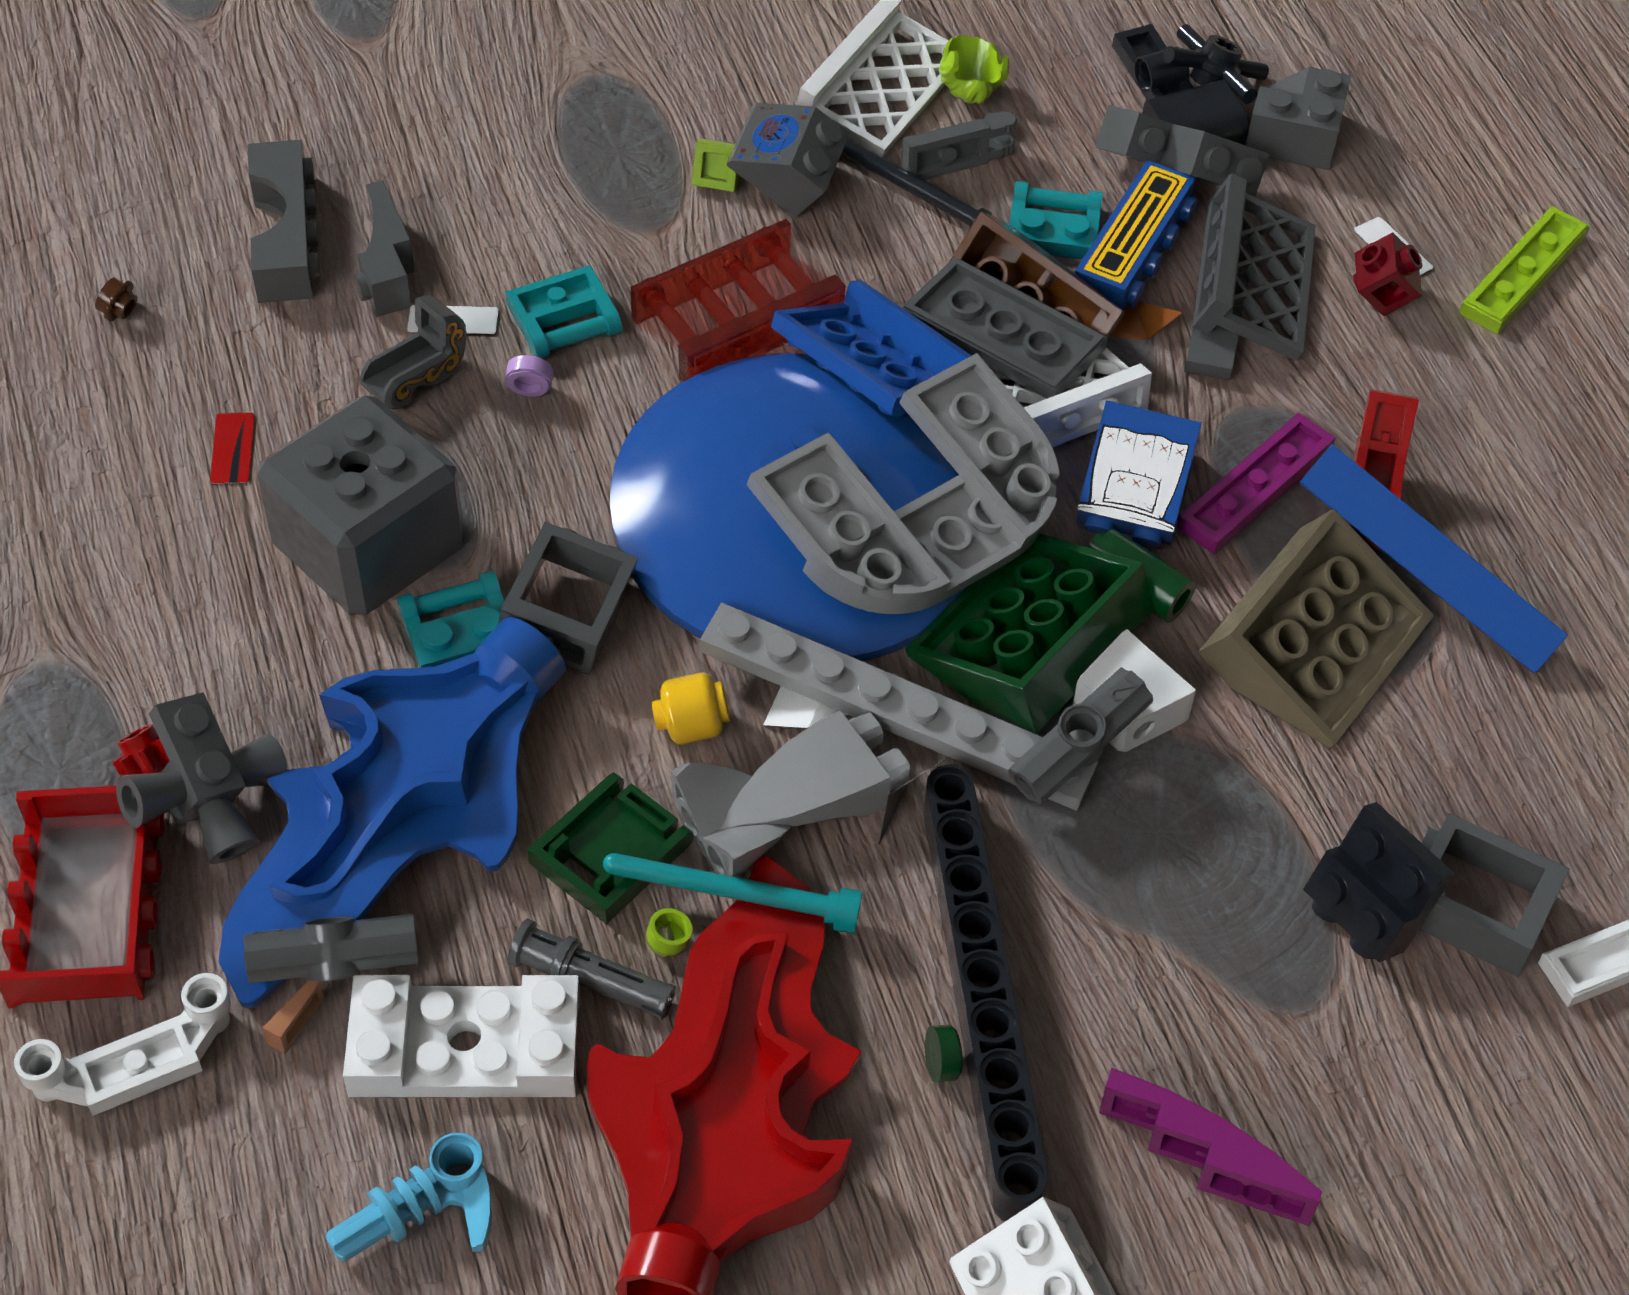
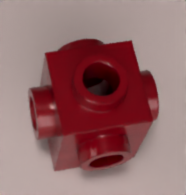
M1393 232L1355 252L1356 273L1353 275V279L1358 293L1383 316L1422 296L1420 269L1423 267L1422 259L1414 246L1411 244L1406 245Z

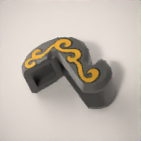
M431 295L415 299V323L418 327V332L368 359L362 368L360 384L389 409H400L411 404L414 397L412 393L416 387H431L446 380L454 373L464 356L467 331L463 319Z

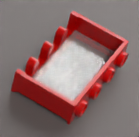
M116 786L17 791L16 802L25 822L24 834L14 835L13 852L20 867L19 881H9L7 888L8 900L15 914L14 928L4 929L2 933V945L9 960L10 968L9 970L0 971V992L7 1007L13 1008L22 1003L137 996L138 1000H144L145 978H153L155 973L154 948L152 944H148L149 930H154L158 927V903L156 897L152 896V883L160 882L162 876L161 855L159 850H155L156 837L164 836V813L138 828L132 827L125 820L120 810Z

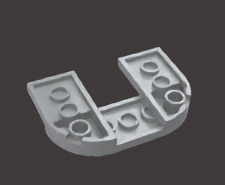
M977 353L903 393L899 402L900 405L959 475L896 511L890 508L829 432L750 474L746 485L806 558L807 561L802 571L828 595L855 608L880 614H907L921 611L944 601L1024 553L1040 534L1057 501L1055 495L1059 467L1054 450L1039 425Z

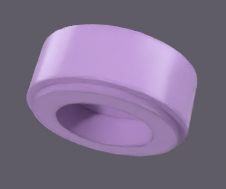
M530 355L516 356L510 359L507 364L505 383L517 394L529 397L541 396L550 391L554 370L547 361L539 357Z

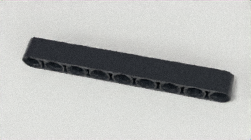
M943 765L931 771L927 778L923 817L990 1201L994 1213L1005 1222L1040 1198L1045 1197L1048 1171L974 782L971 775L965 769L956 765ZM947 797V798H952V799H955V800L950 801V800H944V799H942V798ZM949 842H960L964 845L956 846L950 844ZM968 887L974 891L962 892L956 888ZM975 933L983 938L970 939L964 936V934ZM985 981L990 983L992 987L980 988L972 982ZM991 1029L999 1032L1002 1036L991 1038L983 1035L980 1031ZM1001 1079L1008 1082L1012 1087L999 1089L992 1086L989 1081ZM1004 1130L1013 1131L1022 1139L1007 1141L997 1133ZM1012 1183H1021L1026 1185L1032 1193L1017 1195L1006 1186Z

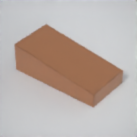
M309 979L262 1027L267 1045L286 1054L324 1000L319 981Z

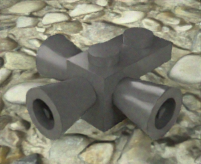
M204 692L155 705L150 711L149 716L169 758V763L159 773L121 775L118 778L116 794L125 820L132 827L138 828L171 810L177 825L200 819L210 864L223 863L252 850L260 843V840L232 802L245 787L269 786L266 779L287 771L285 755L279 742L272 735L265 734L231 753Z

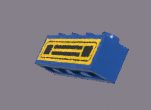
M1146 160L1079 263L1075 274L1124 312H1126L1129 306L1135 308L1143 295L1145 280L1147 277L1154 279L1158 273L1163 259V251L1165 249L1169 251L1173 249L1180 233V224L1182 221L1189 223L1195 212L1198 198L1193 197L1192 194L1196 178Z

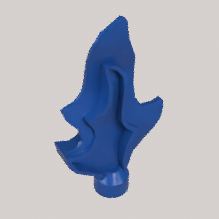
M507 617L493 629L473 654L435 667L373 670L343 678L319 694L330 728L344 731L350 738L351 748L324 766L290 769L266 779L268 785L287 804L289 821L279 840L239 893L223 924L218 961L242 1007L251 1009L258 1006L287 980L248 983L244 960V933L276 930L278 928L304 927L303 923L328 917L351 916L354 917V920H362L400 872L420 855L451 847L477 859L488 872L498 871L503 866L518 837L519 804L517 774L521 738L534 706L544 698L566 671L565 662L561 654L545 635L520 619Z

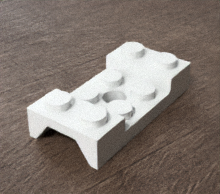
M410 975L353 976L343 1079L348 1097H576L577 1015L580 1008L579 976L522 975V986H412ZM460 1032H474L481 1038L474 1048L467 1051H459L450 1046L452 1038Z

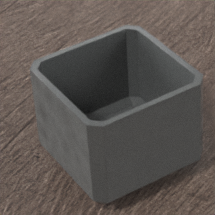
M361 396L259 462L257 478L272 543L349 614H369L463 548L465 532L456 466L376 397Z

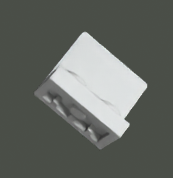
M1045 1197L1040 1198L950 1259V1265L965 1295H1116L1071 1209Z

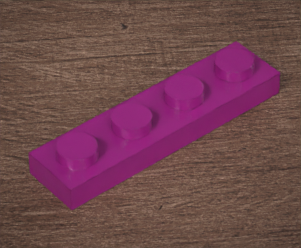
M1298 412L1179 515L1176 528L1211 553H1217L1302 478L1330 445H1334L1336 437Z

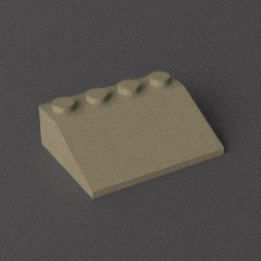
M1332 509L1297 531L1198 651V654L1233 690L1330 748L1339 741L1434 615L1335 509Z

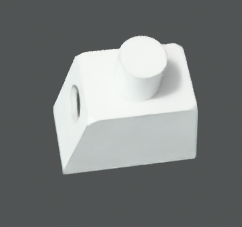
M1128 629L1123 631L1089 666L1076 684L1073 705L1082 703L1120 667L1128 671L1132 670L1145 682L1146 687L1153 695V703L1109 742L1114 748L1122 752H1127L1186 722L1189 719L1196 692L1195 688ZM1082 729L1069 733L1074 740L1080 742L1089 741L1094 738L1090 732Z

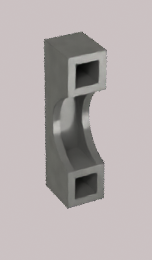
M302 140L248 144V170L255 207L272 211L282 217L270 230L250 238L251 271L258 303L313 298L312 280L321 279L318 252H311V247H319L316 219L310 220L309 218L310 215H317L315 189L308 188V184H316L313 157L305 158Z

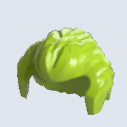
M955 36L946 43L939 68L941 81L950 89L953 96L969 104H982L991 96L993 91L1000 88L1002 83L1008 79L1009 58L1008 56H1003L1001 61V55L996 46L978 36Z

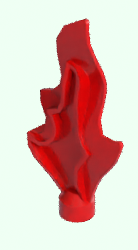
M762 856L754 863L749 880L811 892L807 885L769 856ZM736 900L719 918L700 933L691 948L673 1031L650 1057L617 1054L599 1043L590 1049L587 1064L588 1101L596 1122L617 1160L628 1192L630 1240L615 1286L617 1295H714L722 1260L751 1241L811 1220L835 1200L848 1169L853 1139L809 1140L805 1131L813 1106L848 1079L860 1058L861 1051L845 1041L828 1034L811 1011V990L824 948V917Z

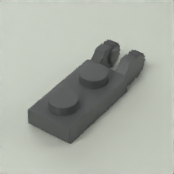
M998 111V113L986 114L984 119L981 118L903 138L902 168L924 180L987 164L989 160L1003 157V155L1008 156L1015 149L1014 137L1007 135V133L1009 134V132L1016 130V115L1009 113V111Z

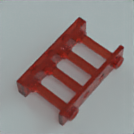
M787 219L768 227H763L757 232L654 277L644 279L630 287L631 315L635 324L657 316L680 343L678 345L679 377L683 382L716 366L744 358L761 356L787 344V339L771 328L776 310L844 303L846 285L836 274L813 283L791 258V224ZM773 264L797 292L775 300L752 273ZM735 281L758 309L741 317H735L713 290ZM696 298L719 327L701 335H696L674 308Z

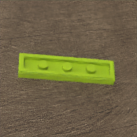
M1551 206L1462 302L1459 314L1498 335L1586 238L1590 225Z

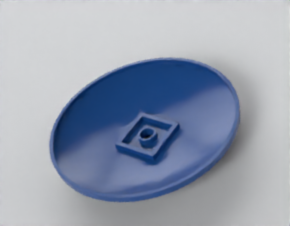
M808 354L762 355L725 363L701 372L678 384L645 411L624 441L614 466L610 492L612 531L617 547L628 554L638 557L633 579L640 590L667 617L694 636L702 637L722 602L850 657L866 661L907 647L964 589L930 608L907 614L869 612L837 600L825 593L802 571L807 561L806 558L746 485L749 476L758 469L828 432L893 511L939 487L959 474L908 413H905L903 416L884 414L878 410L877 404L863 394L849 389L846 385L847 382L836 374L820 368L816 360Z

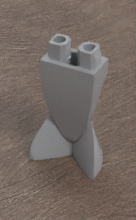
M840 710L819 720L786 742L757 769L753 776L733 768L705 762H692L671 770L674 801L684 826L693 831V841L701 853H703L710 866L718 874L739 877L764 856L791 827L841 817H867L886 808L887 797L890 791L896 789L909 779L910 764L902 752L896 748L878 757L873 754L871 749L883 743L884 733L881 725L871 712L848 720Z

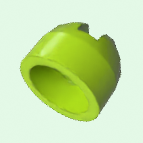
M664 908L655 912L650 919L646 931L647 944L651 950L662 957L680 954L687 947L692 935L693 927L690 919L683 912L672 908ZM661 927H666L667 939L663 938L660 930Z

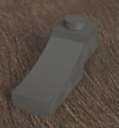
M383 180L366 184L373 231L367 251L358 254L361 273L354 275L356 289L361 301L369 300L376 317L411 307L407 274L415 272L411 240Z

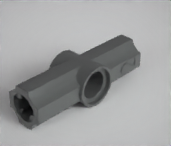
M1120 667L1082 703L1074 704L1065 709L1059 718V723L1009 768L1008 774L1015 782L1018 790L1030 801H1035L1041 805L1082 767L1090 766L1097 762L1102 755L1103 748L1153 703V695L1146 687L1145 682L1132 670L1128 671ZM1082 729L1090 732L1094 738L1089 741L1080 742L1072 739L1069 733Z
M414 914L354 920V917L351 916L328 917L303 923L304 927L253 931L243 935L244 960L248 983L307 976L313 981L336 980L358 975L360 970L391 968L419 963Z

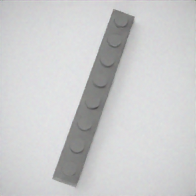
M722 602L700 638L699 651L834 709L841 710L853 717L871 712L882 729L945 756H951L950 758L1014 785H1016L1008 774L1009 768L1043 738ZM1098 761L1090 766L1082 767L1048 799L1077 811L1096 770Z

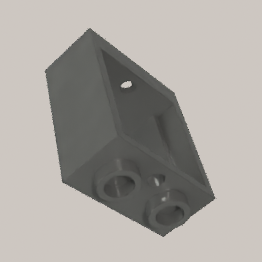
M544 522L501 608L498 624L507 617L520 619L530 624L553 643L561 654L565 666L590 675L631 587L638 557L628 554L618 547L608 546L579 535L571 529L561 528ZM545 560L611 585L592 626L525 601Z
M1448 813L1440 831L1432 828L1428 829L1422 841L1425 847L1441 861L1445 853H1448L1532 892L1533 895L1517 929H1513L1441 895L1419 930L1519 977L1570 868Z

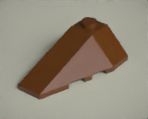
M980 212L950 259L951 261L956 257L1099 332L1106 336L1107 339L1125 314L1121 308L1035 242L1001 218L984 212Z

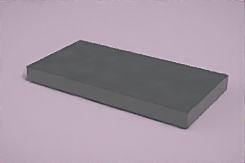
M956 257L947 263L902 306L904 310L971 356L977 353L989 368L1046 399L1063 393L1106 349V336Z

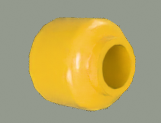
M706 672L694 673L664 681L660 689L661 699L652 701L653 716L657 730H668L670 738L678 745L716 738L722 732L723 723L730 721L729 706L723 682H714L710 674Z

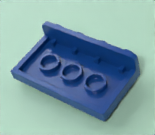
M862 280L849 283L844 303L776 310L771 325L772 329L787 339V343L790 346L803 350L816 360L820 368L836 374L847 382L846 385L849 389L863 394L877 404L878 410L890 416H903L907 413L899 403L905 391L971 356Z

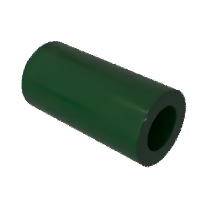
M1111 529L1105 534L1102 532L1096 534L1087 546L1143 563L1155 607L1152 613L1168 623L1174 621L1183 612L1194 594L1196 588L1195 580L1115 529Z

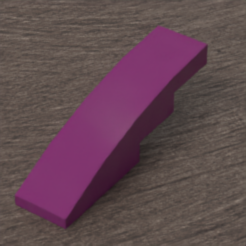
M1111 1068L1099 1113L1152 1130L1153 1133L1148 1151L1202 1168L1197 1189L1307 1226L1310 1225L1320 1202L1322 1191L1278 1154L1226 1119L1166 1088Z

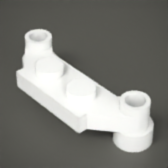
M212 973L195 975L182 988L181 999L185 1010L181 1015L72 1059L63 1058L58 1046L50 1040H32L23 1045L16 1053L14 1068L21 1083L26 1088L32 1090L37 1099L45 1102L61 1100L87 1106L92 1116L202 1072L199 1061L216 1035L224 1031L230 1022L228 1010L231 1000L227 986L218 975Z

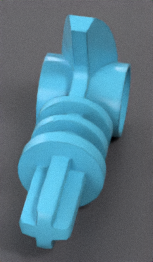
M465 1133L447 1134L438 1139L432 1146L429 1154V1168L423 1171L420 1167L413 1166L409 1169L411 1179L405 1182L400 1177L391 1180L394 1190L389 1193L377 1186L368 1191L367 1196L370 1205L327 1232V1243L334 1255L342 1262L348 1261L387 1235H390L396 1243H399L407 1237L404 1224L411 1221L416 1226H420L425 1222L423 1212L429 1210L437 1215L450 1205L460 1206L465 1211L472 1252L485 1251L490 1238L493 1211L482 1149L477 1140ZM462 1163L471 1166L462 1175L453 1176L445 1173L449 1167L455 1164Z

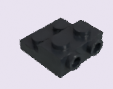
M1374 802L1363 806L1340 846L1326 850L1303 890L1314 900L1312 909L1318 917L1330 923H1338L1352 936L1349 943L1358 955L1381 962L1405 952L1455 873L1381 805Z

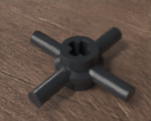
M1188 24L1178 29L1177 38L1189 49L1168 46L1163 53L1165 63L1193 68L1190 77L1199 85L1224 79L1230 89L1246 104L1256 99L1258 91L1245 78L1265 80L1269 74L1267 64L1241 59L1244 53L1237 44L1224 37L1210 35L1207 41H1205Z

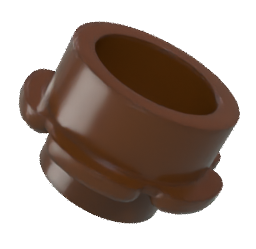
M113 277L102 287L97 296L95 308L104 313L105 319L112 322L117 316L121 319H126L131 314L138 299L132 292L134 288L133 283L129 280L123 283Z

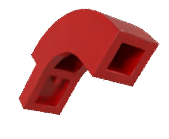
M1369 389L1353 461L1401 499L1405 463L1419 399L1418 397ZM1353 528L1372 549L1380 550L1366 537L1359 533L1355 528Z

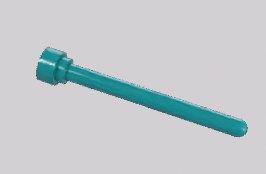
M610 853L603 860L604 870L609 874L824 917L823 923L833 924V930L850 934H855L863 891L841 887L840 892L830 890L829 895H823L618 853Z

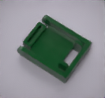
M615 772L609 774L527 849L529 864L606 925L651 883L607 873L603 867V860L608 854L618 853L671 864L690 846L694 838L692 830L684 825L677 829L678 818L632 783L620 793L624 786V780ZM571 858L597 878L594 881L593 888L563 864Z

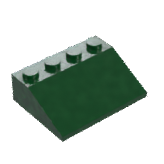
M1039 534L1024 553L967 586L905 648L906 654L985 713L1037 734L1075 694L1077 681L1089 666L1123 631L1128 629L1133 633L1155 610L1144 564Z

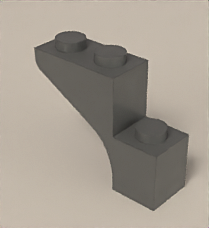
M1111 105L1108 106L1095 147L1144 163L1146 160L1219 186L1233 173L1247 180L1245 193L1256 196L1269 157V153L1205 131L1172 124L1140 112Z

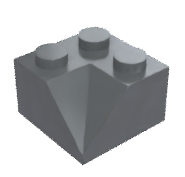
M1307 67L1269 87L1260 86L1246 146L1269 153L1268 158L1329 170L1351 75L1338 73L1333 70Z

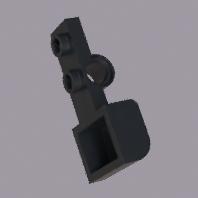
M1152 24L1114 34L1112 47L1146 98L1142 111L1143 114L1172 124L1205 131L1245 145L1248 136L1247 116L1242 105L1224 79L1193 87L1189 81V67L1164 62L1163 53L1167 46Z

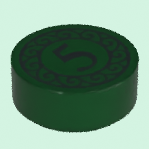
M950 1024L929 1026L926 1031L925 1058L929 1075L934 1083L956 1081L961 1075L963 1063L961 1042L957 1030Z

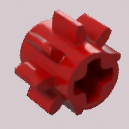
M148 724L131 732L117 742L122 753H120V757L112 761L121 776L162 772L169 763V758L153 724Z

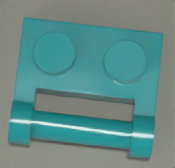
M1016 181L1009 225L1052 256L1083 259L1098 235L1103 192L1090 190L1089 194L1028 187L1029 182ZM1027 204L1087 212V214H1071L1025 207Z
M591 265L505 291L506 304L523 333L532 356L543 359L549 357L552 350L602 334L611 337L623 331L620 316ZM596 312L598 315L597 317L547 333L542 331L544 328Z
M494 570L478 574V580L413 597L412 593L396 597L400 616L419 668L435 667L475 653L476 648L498 625L500 611L505 601ZM483 598L487 604L421 623L419 617Z

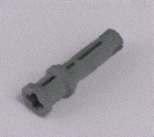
M528 918L518 928L509 949L507 958L509 965L519 967L521 964H524L548 975H578L579 985L595 990V992L629 1006L639 1008L662 1020L666 1017L675 997L676 986L653 979L609 959L594 955L584 950L583 944L577 938L568 936L566 939L557 937L538 929L537 923Z

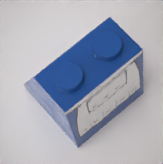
M1106 400L1077 508V523L1085 524L1084 528L1094 534L1100 532L1105 534L1109 530L1115 529L1120 533L1131 535L1134 542L1147 547H1160L1161 543L1171 545L1195 460L1202 422Z

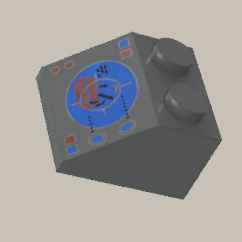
M756 103L747 117L726 165L796 217L826 192L850 133L817 107Z

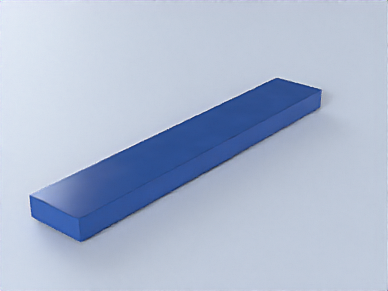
M1333 444L1330 445L1299 482L1300 485L1331 510L1335 509L1348 524L1533 674L1539 670L1568 636L1562 629Z

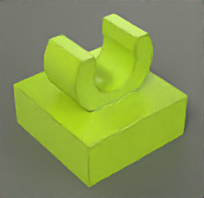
M699 138L695 146L691 185L734 192L738 186L739 174L726 164L735 144Z

